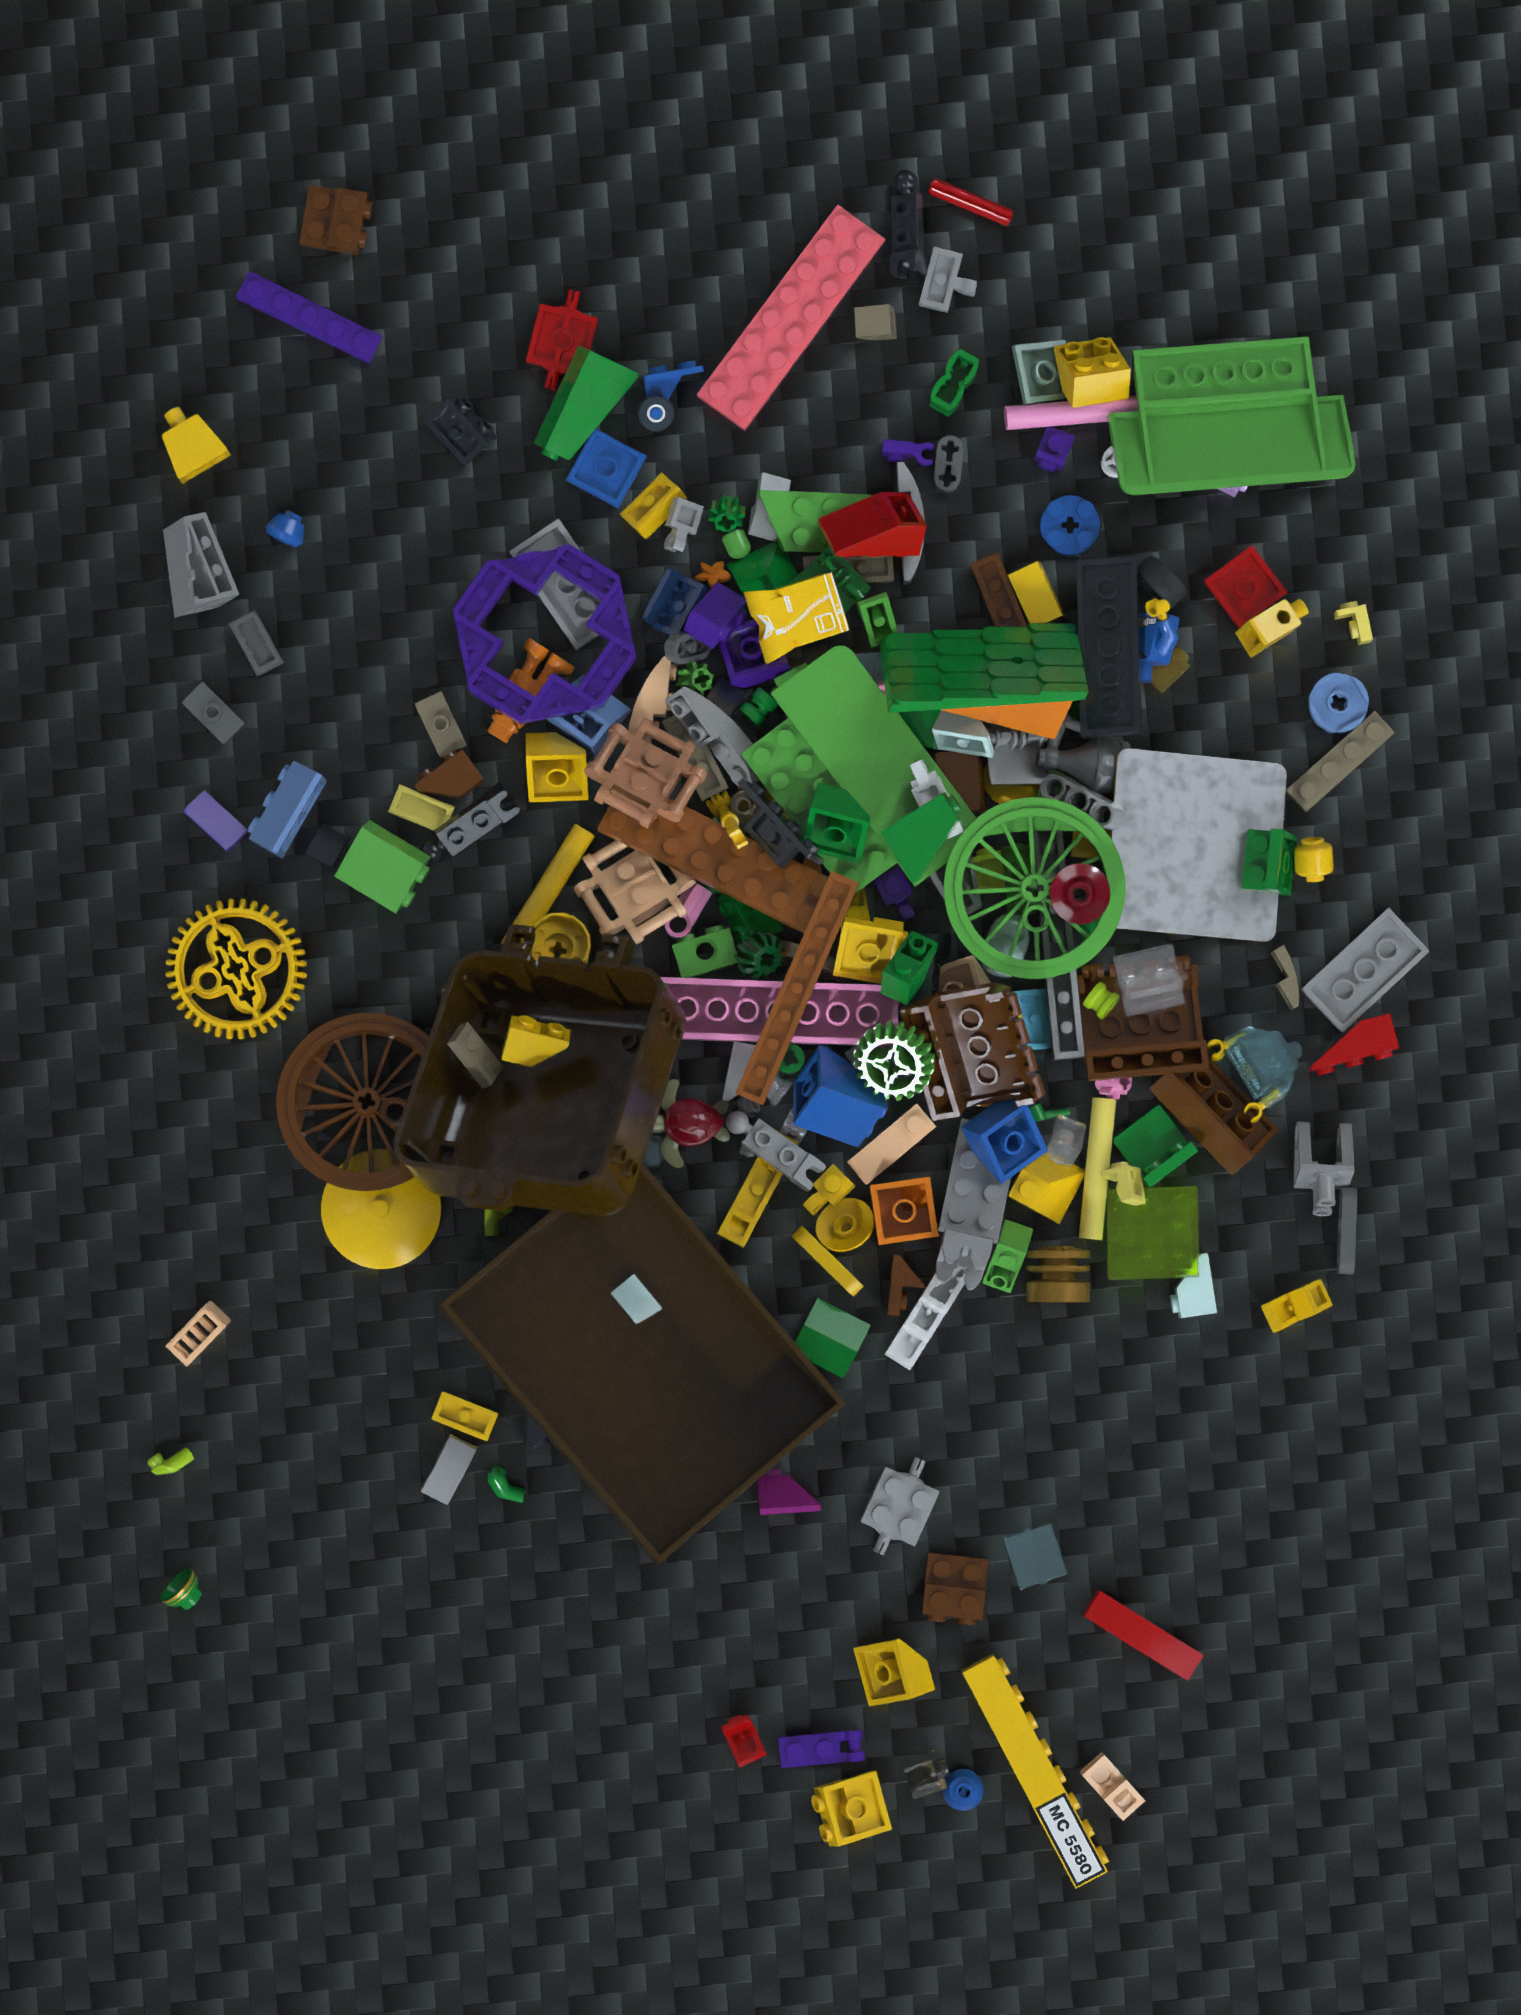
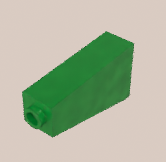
M578 345L534 441V444L543 448L541 454L556 461L559 456L570 460L635 382L639 373Z

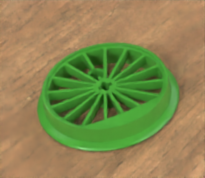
M1028 797L1015 799L999 804L984 812L965 829L957 840L945 871V905L948 917L958 938L978 960L1001 973L1019 978L1044 979L1056 977L1071 972L1090 961L1112 937L1120 921L1125 902L1126 885L1122 861L1117 848L1107 832L1084 811L1068 803L1050 798ZM1028 831L1031 874H1029L1010 834L1012 832ZM1033 831H1051L1038 871L1035 874ZM1056 831L1079 832L1074 841L1041 876ZM1005 833L1025 877L983 840V837ZM1084 837L1092 845L1097 856L1082 863L1089 865L1100 860L1104 875L1110 886L1111 896L1106 911L1100 916L1090 934H1087L1079 925L1068 922L1085 939L1077 947L1067 952L1044 903L1045 901L1053 908L1050 899L1046 896H1050L1048 890H1050L1051 885L1048 884L1053 881L1055 876L1047 880L1046 878ZM977 843L984 846L1021 881L968 863L969 856ZM965 867L1016 884L1019 887L962 890ZM1031 880H1036L1037 885H1042V891L1037 892V897H1032V892L1026 891V886L1031 885ZM1019 892L970 917L966 913L963 902L964 894ZM1022 897L985 940L971 924L972 920ZM1027 901L1009 953L1005 955L990 946L988 942L1021 905ZM1039 910L1043 913L1044 922L1040 927H1032L1028 923L1027 916L1030 911ZM1023 925L1027 930L1034 932V961L1013 957ZM1049 925L1062 955L1052 959L1040 960L1039 932L1046 929Z

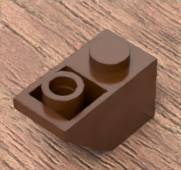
M452 750L440 760L443 764L438 768L432 770L430 767L416 777L418 782L414 786L420 793L462 799L485 782V780L463 750L458 753Z

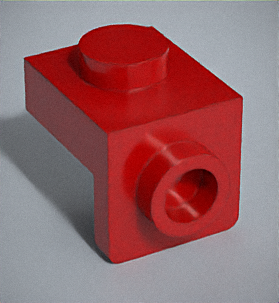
M749 1715L732 1717L721 1727L739 1767L767 1755Z

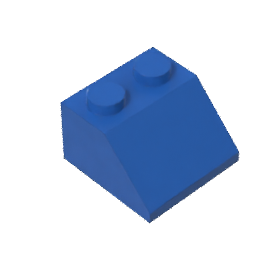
M1016 1099L994 1102L961 1126L972 1152L1001 1184L1048 1151L1028 1105L1017 1107Z

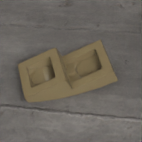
M1283 945L1271 952L1285 977L1284 980L1275 985L1289 1009L1292 1010L1299 1006V988L1293 963Z

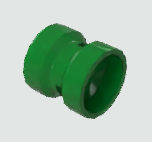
M758 687L752 693V699L749 702H744L738 710L751 723L761 729L766 723L768 715L774 714L780 708V705L763 689Z

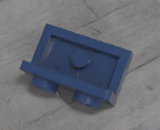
M668 567L665 574L660 577L658 587L651 600L645 605L641 619L653 629L668 636L675 632L684 631L691 610L705 597L709 588Z

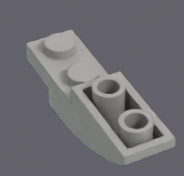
M686 687L681 688L665 699L673 714L677 716L698 748L700 749L708 744L714 756L720 761L740 791L744 790L738 784L742 778L750 783L754 780L757 782L760 780L741 755L753 743L725 712L710 700Z

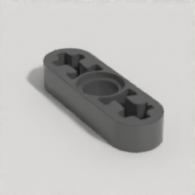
M1356 1187L1340 1188L1337 1274L1353 1275L1357 1221Z

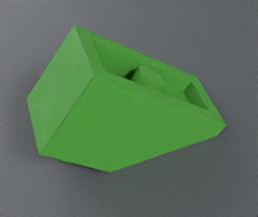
M886 592L856 603L860 622L871 648L878 646L883 636H887L890 633H898Z

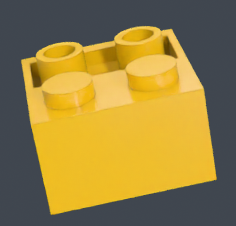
M1098 337L1094 340L1068 342L1064 345L1054 346L1062 392L1072 408L1129 398L1131 368L1111 337Z

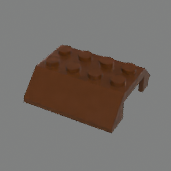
M1189 955L1168 957V966H1163V958L1138 960L1139 969H1134L1133 960L1108 962L1109 972H1104L1103 963L1082 965V974L1077 975L1085 1054L1084 1063L1088 1081L1209 1070L1206 1040H1203L1197 991L1199 983L1197 965L1190 964ZM1099 982H1103L1109 992H1116L1120 996L1114 1008L1102 1020L1097 1017L1095 1010L1092 1008L1087 1009L1083 1006L1085 999Z
M992 982L937 992L901 1008L900 1013L905 1029L909 1030L910 1027L915 1026V1035L918 1036L924 1033L923 1043H931L932 1048L929 1052L935 1054V1059L932 1063L935 1065V1070L933 1074H930V1082L924 1085L923 1088L932 1121L960 1117L966 1107L1016 1099L1017 1107L1034 1104L1036 1100L1045 1095L1040 1074L1034 1073V1071L1038 1070L1033 1049L1031 1046L1026 1045V1043L1030 1042L1025 1021L1023 1018L1018 1017V1015L1022 1014L1016 993L1011 992L1010 986Z

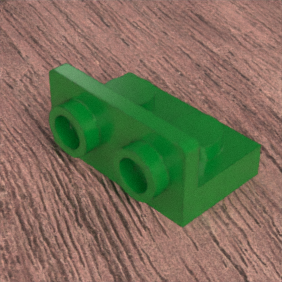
M724 893L717 897L719 910L729 922L733 937L738 944H743L745 941L744 934L752 936L754 929L761 930L762 932L769 930L774 934L784 930L780 921Z

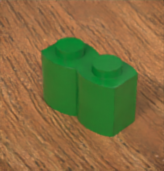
M962 349L956 351L948 361L945 375L933 387L930 407L947 417L953 414L960 405L963 391L975 379L979 359Z

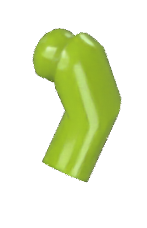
M514 1205L503 1211L485 1209V1236H499V1221L514 1210Z
M185 1447L166 1461H164L161 1454H156L148 1460V1465L152 1468L151 1472L156 1475L169 1474L183 1468L193 1461L194 1457L189 1449Z

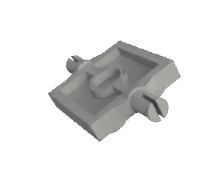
M914 1457L908 1473L897 1472L886 1466L883 1467L859 1520L873 1527L880 1534L873 1551L885 1555L891 1539L902 1540L916 1546L940 1491L925 1485L919 1479L926 1463L925 1461Z

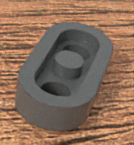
M684 631L675 632L670 635L664 645L667 660L678 664L705 659L711 651L709 645L705 646L704 642L700 643L699 639L695 640L694 636H690L689 633Z

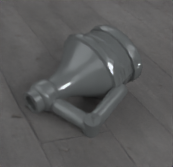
M1067 713L1055 740L1049 738L1045 749L1038 748L1036 766H1042L1044 770L1049 771L1055 769L1064 771L1075 778L1079 784L1100 795L1112 794L1114 796L1117 755L1124 749H1131L1130 743L1125 740L1116 742L1106 737H1097L1088 740L1079 747L1059 751L1058 747L1066 728L1080 733V720L1070 717Z

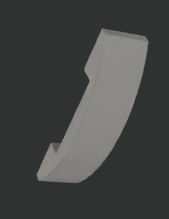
M897 462L898 492H909L924 520L922 500L916 482L904 462ZM923 543L919 556L901 557L903 585H909L914 577L920 561Z

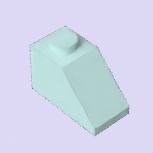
M941 710L932 727L939 750L993 758L995 753L991 739L981 720Z
M1208 1253L1197 1256L1175 1286V1295H1170L1172 1312H1178L1179 1318L1217 1313Z

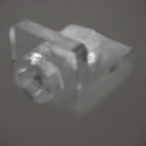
M1058 1114L1054 1121L1051 1140L1047 1147L1048 1151L1044 1153L1043 1157L1070 1168L1082 1149L1086 1124Z

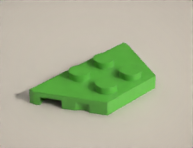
M757 490V496L759 500H762L768 514V521L776 532L779 546L782 551L822 553L830 545L818 524V518L871 496L868 494Z

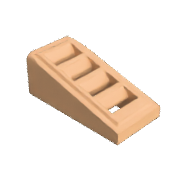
M208 1301L171 1339L166 1347L187 1367L231 1322V1319L212 1301ZM206 1314L217 1325V1327L204 1315ZM199 1322L211 1334L207 1336L196 1323ZM187 1332H192L202 1343L198 1345ZM180 1339L193 1350L191 1354L178 1343Z

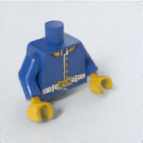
M1154 598L1146 602L1147 613H1139L1141 683H1151L1153 667L1165 666L1170 663L1172 651L1179 639L1177 633L1179 617L1166 613L1170 609V604L1165 599L1158 600Z

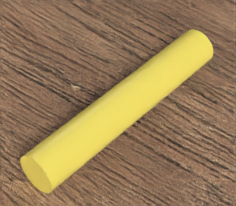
M1092 1098L1079 1238L1103 1240L1108 1179L1102 1178L1101 1171L1110 1169L1116 1100Z

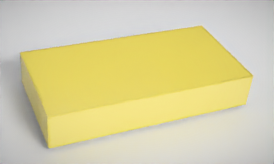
M399 784L388 812L434 831L451 819L455 807Z

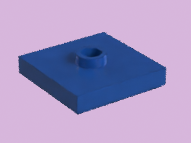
M595 429L589 436L566 481L619 509L647 455Z

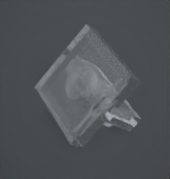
M1172 944L1113 957L1126 1017L1185 1003L1182 988H1184L1183 980L1177 967Z

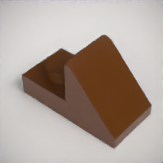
M900 1255L892 1256L887 1315L899 1316L900 1310H906L907 1292H902V1286L926 1288Z

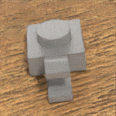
M673 497L665 526L673 529L665 540L664 549L676 552V550L683 552L687 534L696 535L704 506L680 497Z

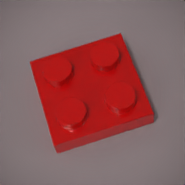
M1252 545L1204 580V584L1238 629L1288 593Z

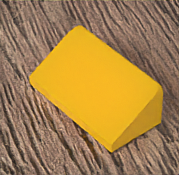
M661 472L620 515L644 539H647L667 520L673 497H680L685 500L687 497L674 482Z

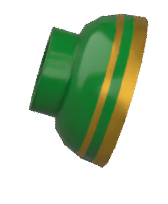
M188 1568L181 1571L167 1584L160 1597L164 1604L171 1607L181 1606L184 1610H188L197 1603L202 1592L198 1589V1579L193 1570Z

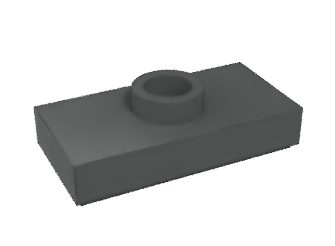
M256 610L229 623L257 677L284 663Z
M203 681L181 702L223 745L246 725Z

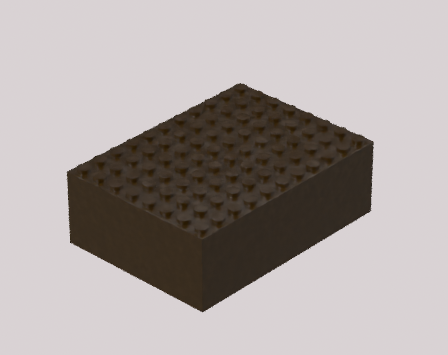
M643 1163L632 1197L621 1211L610 1216L550 1211L441 1303L439 1308L441 1313L654 1564H660L846 1404ZM633 1274L662 1307L660 1311L637 1324L611 1294Z

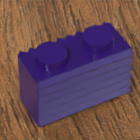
M717 582L705 597L700 600L699 604L691 610L684 627V632L694 636L695 640L699 639L700 643L704 642L705 646L709 645L710 649L714 648L720 641L727 642L734 630L733 626L740 627L748 614L745 610L747 605L746 599Z

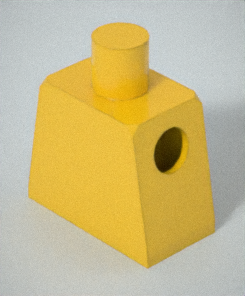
M175 407L164 415L172 429L163 433L162 438L176 475L182 484L231 456L226 446L198 414L186 419L180 407Z
M1284 599L1250 619L1235 634L1252 658L1300 626V619L1309 613L1308 608L1301 599H1297L1291 604Z

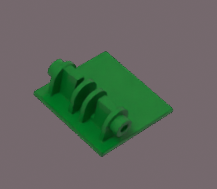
M830 546L789 583L792 584L816 575L832 572L844 614L872 589L843 557L835 556Z

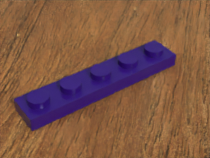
M248 271L236 295L237 300L369 365L383 339L381 335L251 271Z

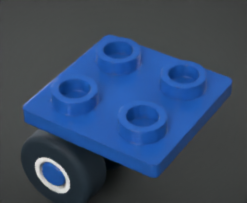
M694 360L677 363L678 369L667 371L666 366L648 368L649 374L643 375L647 397L641 401L637 411L638 419L646 429L662 431L672 423L674 409L668 400L682 375L704 372L703 365L696 366V361Z

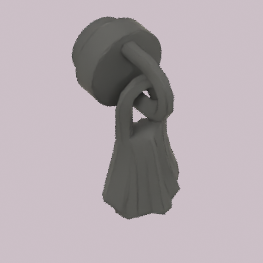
M739 1097L738 1100L731 1102L727 1108V1114L729 1115L734 1108L738 1107L736 1111L744 1112L748 1119L756 1117L757 1113L760 1112V1104L744 1097ZM743 1133L738 1134L739 1154L747 1158L754 1157V1153L741 1145L746 1135Z

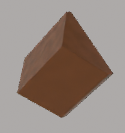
M958 752L932 753V759L972 813L983 814L986 812L984 757Z

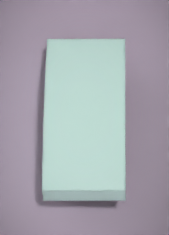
M634 1274L611 1292L613 1297L636 1324L662 1309Z

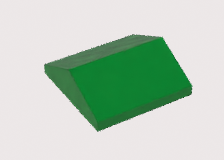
M817 1298L794 1343L812 1363L844 1379L871 1325Z

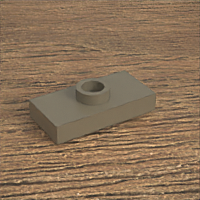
M442 691L415 703L440 759L452 750L458 751L467 746Z

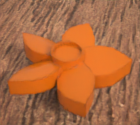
M723 561L716 562L712 567L701 562L703 573L695 576V581L708 580V585L711 588L717 582L722 583L731 579L729 572L724 570Z

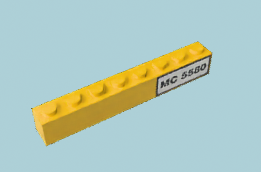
M991 1654L961 1670L1074 1887L1078 1888L1108 1872L1104 1865L1109 1862L1101 1846L1095 1848L1090 1839L1095 1833L1088 1820L1081 1821L1076 1812L1081 1807L1074 1793L1067 1794L1062 1783L1067 1781L1059 1765L1053 1767L1048 1759V1756L1053 1753L1045 1738L1038 1740L1034 1732L1038 1725L1030 1711L1024 1713L1020 1702L1024 1701L1020 1690L1016 1684L1010 1686L1005 1677L1010 1674V1671L1003 1658L1001 1657L996 1660L994 1654Z

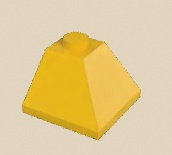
M556 732L526 733V769L529 802L589 800L588 779L584 772L587 766L586 750Z
M1047 1151L1019 1171L1007 1197L1060 1224L1085 1177V1170Z
M901 1639L853 1648L869 1706L913 1699L935 1690L928 1661Z

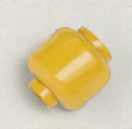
M1323 837L1301 839L1300 844L1294 848L1295 872L1302 877H1306L1307 882L1323 881L1324 875L1331 873L1334 868L1332 845L1324 842Z

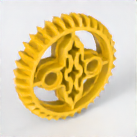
M228 899V908L225 909L222 901H217V911H213L211 905H206L205 909L208 915L203 916L197 910L195 915L199 920L196 923L189 917L185 920L191 926L188 931L183 927L178 928V931L184 935L182 940L177 937L172 938V941L179 945L178 950L168 949V953L176 955L175 960H166V965L175 966L174 971H167L165 974L166 977H175L176 981L170 982L167 986L169 989L178 988L179 991L171 995L172 1000L182 998L183 1002L178 1004L177 1009L181 1011L188 1007L190 1010L186 1012L184 1017L189 1020L196 1015L197 1018L193 1023L195 1027H199L203 1021L206 1022L203 1030L206 1033H209L212 1027L215 1026L216 1037H220L223 1029H226L227 1039L233 1038L234 1030H237L239 1039H244V1030L248 1029L250 1036L254 1038L256 1037L255 1027L258 1026L263 1034L267 1033L265 1023L269 1022L273 1028H276L278 1024L274 1017L278 1015L282 1020H286L287 1016L282 1010L285 1007L290 1011L295 1009L293 1005L288 1003L289 1000L292 998L295 1001H300L301 999L299 995L293 993L295 988L299 990H304L305 988L303 984L297 983V978H307L306 973L298 972V967L307 966V962L303 960L297 961V957L304 955L305 950H295L294 946L302 942L301 939L295 938L290 940L289 937L296 930L292 927L284 931L283 928L288 924V920L284 918L279 923H276L275 921L279 917L277 911L272 912L269 917L266 916L269 911V906L264 905L260 912H258L257 901H252L250 909L246 908L247 903L245 899H240L239 908H235L234 899ZM230 917H244L256 920L271 929L277 935L281 944L277 945L269 939H259L245 945L238 930L231 925L221 924L220 920ZM212 925V929L206 938L207 949L212 960L195 969L192 974L191 985L187 986L184 974L187 951L194 938L205 927ZM219 932L227 938L231 937V940L228 942V951L222 946H217V943L221 941ZM236 944L240 951L248 953L249 962L245 958L239 957L235 948ZM264 948L269 949L272 955L271 960L264 965L258 964L256 960L257 952ZM219 952L221 953L223 960L225 962V964H223L221 967L222 974L220 971L216 970V967L220 966L221 964ZM285 952L288 959V978L285 989L278 1001L265 1013H261L260 1011L265 1005L267 998L261 978L279 967L282 953ZM232 959L237 964L244 966L240 969L241 979L234 973H229V970L233 968ZM250 963L253 967L257 969V971L253 972L251 976L254 982V986H252L250 979L248 977V974L251 973ZM212 973L216 976V985L212 989L206 990L202 986V978L206 974ZM224 977L234 982L238 990L237 994L233 987L224 985ZM244 986L249 991L256 992V995L252 997L253 1006L241 999L245 996ZM196 993V995L203 999H214L227 993L236 1010L244 1014H252L253 1018L244 1021H228L214 1017L195 1002L192 994Z

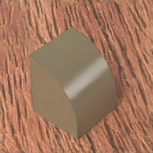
M890 304L854 308L857 338L865 340L897 339L895 309Z

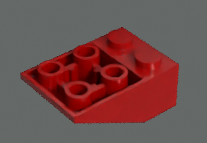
M880 492L818 518V524L835 556L846 558L851 556H919L927 527L909 492Z

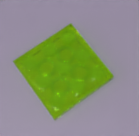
M1197 1186L1144 1188L1146 1203L1138 1206L1121 1202L1116 1189H1107L1109 1280L1199 1277V1205Z

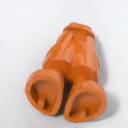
M528 638L524 645L527 651L525 663L522 669L514 668L508 680L536 697L552 672L557 676L560 674L570 675L575 667L554 653H551L543 671L537 680H533V673L539 664L545 660L550 651L531 638ZM495 709V714L491 716L494 720L487 731L507 744L513 733L518 734V729H521L526 723L518 724Z

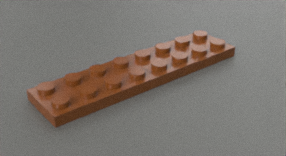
M670 798L666 801L667 804H673L674 802ZM612 806L608 807L598 826L599 832L805 933L828 876L793 859L783 869L769 857L755 840L747 836L745 837L748 844L738 850L734 841L727 833L726 827L723 828L720 823L686 806L683 809L684 815L679 822H672L658 814L648 829L639 825L640 821Z

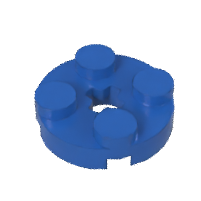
M1062 496L1050 502L1040 520V533L1043 540L1054 552L1063 556H1076L1085 552L1095 542L1100 531V519L1093 504L1079 496ZM1067 518H1073V522L1078 523V528H1074L1072 534L1067 533V529L1062 528L1061 525L1067 521Z

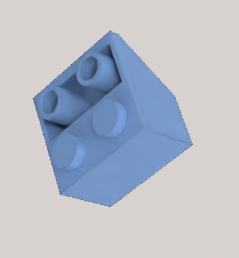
M585 675L574 681L572 685L578 688ZM611 695L606 704L601 708L548 718L547 722L595 757L608 738V730L612 724H621L631 712V709Z

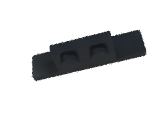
M743 778L738 782L760 806L759 811L743 828L779 867L784 869L799 851L806 858L819 865L824 862V859L818 854L820 848L808 837L806 839L803 838L800 834L802 828L789 818L787 820L782 815L785 810L773 799L769 801L765 796L768 792L760 783L755 780L750 783Z

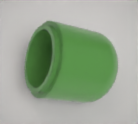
M743 529L734 530L722 538L729 556L734 559L745 557L751 550V545Z

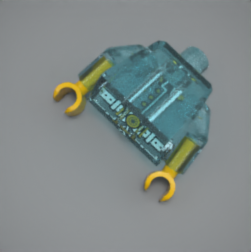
M1244 1027L1226 1036L1222 1042L1213 1039L1207 1045V1050L1215 1047L1221 1049L1218 1053H1214L1211 1056L1212 1061L1223 1059L1225 1050H1227L1226 1053L1253 1098L1258 1099L1260 1097L1258 1103L1252 1102L1245 1107L1244 1114L1251 1108H1255L1259 1112L1251 1120V1123L1260 1120L1262 1110L1266 1107L1270 1109L1287 1095L1294 1081L1293 1072L1299 1067L1297 1059L1302 1056V1048L1297 1041L1286 1043L1280 1032H1267L1266 1030L1254 1027Z

